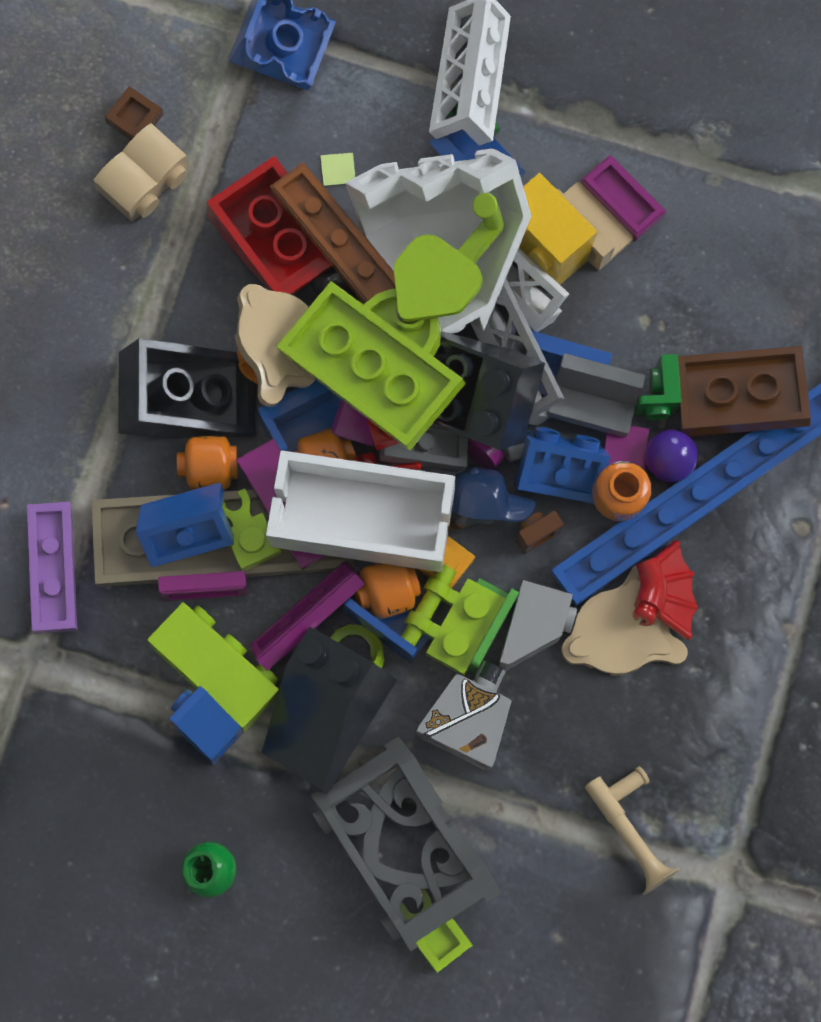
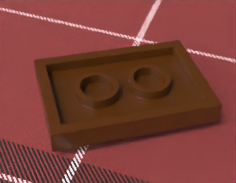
M802 346L678 356L682 400L680 405L682 432L688 436L810 427L811 414Z

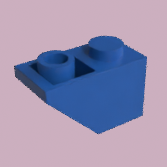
M201 686L194 693L189 689L186 690L171 706L174 714L169 719L175 730L213 765L243 734L240 725Z

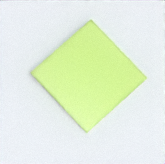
M353 153L321 155L324 186L345 184L355 178Z

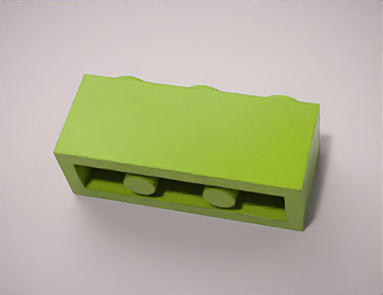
M182 602L147 641L150 647L196 689L199 686L204 688L240 725L245 734L276 701L279 689L275 684L279 679L270 670L266 671L260 663L255 668L243 656L247 650L232 635L228 634L223 639L211 628L216 622L200 606L196 605L192 610Z

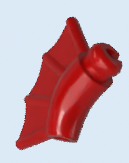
M674 540L656 557L636 565L640 578V588L634 604L633 618L634 620L642 618L639 624L642 626H651L656 618H658L684 639L690 640L692 638V617L698 610V605L692 593L694 572L689 569L682 558L680 542Z

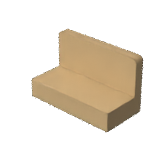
M576 182L565 193L557 189L598 231L588 261L599 271L632 242V234L582 183Z

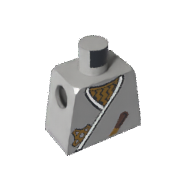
M482 661L473 681L456 674L420 723L415 737L489 772L496 759L512 701L496 692L506 673L505 670L488 661Z

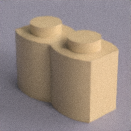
M150 123L127 144L121 153L116 155L101 169L93 181L96 190L133 222L139 216L142 218L149 216L159 204L158 196L168 188H177L184 181L188 174L186 169L189 166L187 155Z

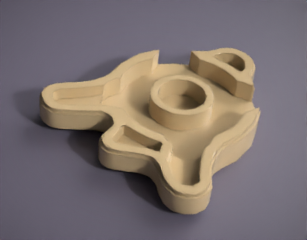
M257 284L245 286L237 297L240 310L235 340L243 359L253 368L257 376L259 401L264 406L272 407L282 400L286 388H305L310 386L315 380L280 353L276 347L309 307L297 297L287 293L270 291Z
M636 566L631 569L621 586L613 590L603 591L591 597L581 607L576 616L571 635L564 641L561 647L562 657L567 663L571 665H585L591 669L595 668L601 672L609 673L611 676H622L637 671L645 664L651 662L679 665L686 660L688 651L685 644L673 637L669 627L658 618H656L651 626L639 625L642 618L634 620V604L640 588V578Z

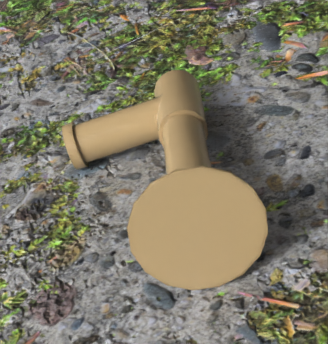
M638 766L635 768V771L609 788L601 777H597L588 783L585 789L607 821L616 829L641 866L646 879V889L643 892V895L666 882L681 869L669 868L653 855L618 803L619 800L643 784L646 785L650 782L645 771Z

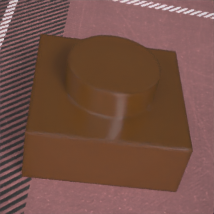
M129 86L106 114L105 120L106 124L132 140L150 123L155 126L163 116V110L160 106Z
M555 510L546 516L542 512L535 513L520 524L522 530L518 532L515 541L525 555L560 534L564 523Z

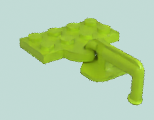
M481 193L474 199L473 211L483 221L458 250L435 235L427 234L415 238L394 263L396 289L378 293L364 305L331 281L276 346L285 357L409 451L465 385L462 377L434 357L440 346L442 331L438 317L461 313L482 287V273L476 262L504 229V221L498 202L490 193Z

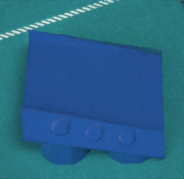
M252 0L248 6L232 51L228 56L229 62L309 91L336 21L328 18L323 11L315 7L302 9L294 6L293 0Z

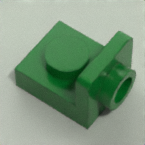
M678 354L661 355L655 368L650 369L651 394L657 393V395L639 396L634 407V415H645L647 420L657 421L668 419L671 417V414L676 413L682 403Z

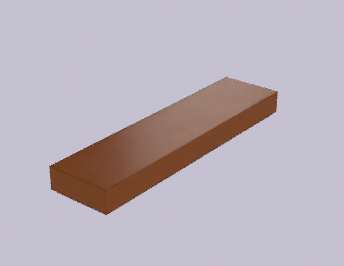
M304 162L270 186L271 193L363 304L378 293L396 289L394 270Z

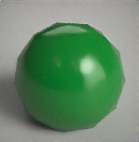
M204 841L192 847L184 855L180 867L183 883L190 892L202 898H215L222 895L233 885L237 875L235 857L227 847L213 841Z

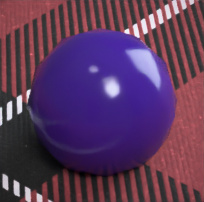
M671 429L659 432L648 442L645 460L647 469L658 480L673 483L685 479L695 470L698 461L696 444L686 433Z

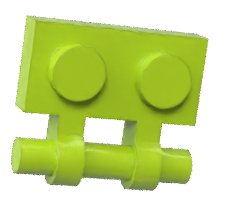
M443 564L442 572H437L434 578H428L423 587L426 593L415 611L411 610L404 622L407 626L401 637L414 647L422 634L431 638L433 641L426 652V656L464 676L506 598L469 578L466 580L460 593L453 590L449 585L456 571ZM440 601H443L452 607L442 625L439 626L430 619Z

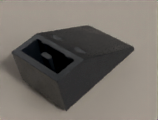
M441 331L440 346L434 357L462 377L465 385L434 423L499 451L522 444L525 439L545 363L509 348Z

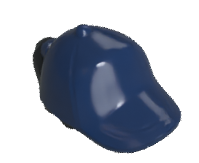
M473 467L455 475V492L448 529L460 530L477 523L491 525L496 520L521 522L531 516L535 509V501L508 493L504 478L498 471Z

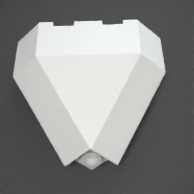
M495 149L479 150L475 153L476 159L456 162L454 161L453 154L421 158L418 162L419 166L399 169L397 162L380 164L345 183L362 233L393 270L396 259L415 238L422 235H435L458 250L483 221L473 211L474 199L481 193H490L496 198L504 221V229L476 262L482 273V287L461 313L438 317L442 332L457 333L464 329L468 323L474 324L483 331L485 330L531 219V212L516 160Z

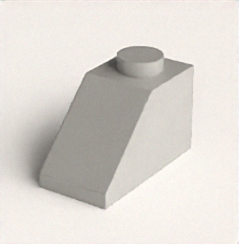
M523 580L518 591L519 595L515 602L498 666L507 671L556 644L563 632L570 633L577 612L576 608L570 607L573 594Z

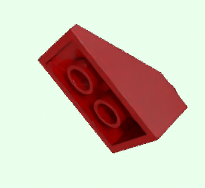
M274 155L206 202L208 219L232 251L268 290L293 295L332 268V265L271 193L270 186L287 174V171Z

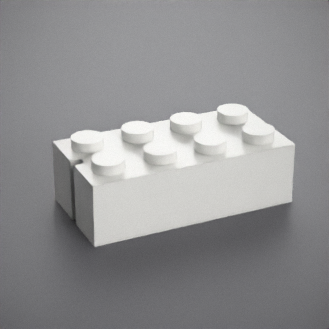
M281 450L274 486L277 498H272L266 532L270 547L442 572L455 492V476Z

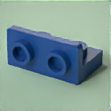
M536 427L535 432L526 431L525 445L514 483L518 490L594 503L592 488L599 474L609 465L611 458L600 445V441L586 435H576L575 440L560 437L559 432L545 427Z

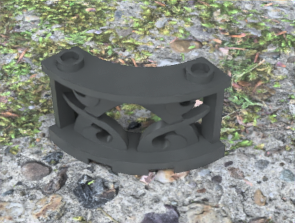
M398 736L384 745L386 751L333 784L328 794L324 791L321 793L316 791L311 794L319 808L312 815L326 836L331 832L335 833L386 913V916L381 918L380 921L393 942L395 943L402 938L409 950L413 951L418 947L417 941L483 898L488 903L502 893L485 863L458 825L453 824L441 804L443 802L416 758ZM397 767L384 783L379 793L369 786L370 783ZM359 790H362L374 803L371 812L362 804L352 803L350 806L358 811V819L354 823L345 822L337 813L335 806ZM393 800H395L396 805L400 809H402L404 800H413L417 806L416 812L410 817L400 815L390 807ZM386 816L394 823L407 828L423 827L430 823L435 827L436 831L427 839L422 851L421 862L424 874L399 871L379 862V841ZM365 834L364 861L348 836L358 837ZM437 849H443L449 854V860L446 863L440 864L437 862V867L441 873H433L430 863L431 853ZM375 878L398 886L393 892L390 901ZM464 883L442 898L440 888ZM430 889L435 903L410 920H407L401 911L403 900L407 898L415 900L418 910L423 901L421 890Z

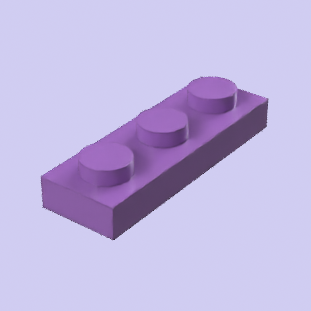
M70 502L27 505L32 632L34 634L78 631L72 505Z

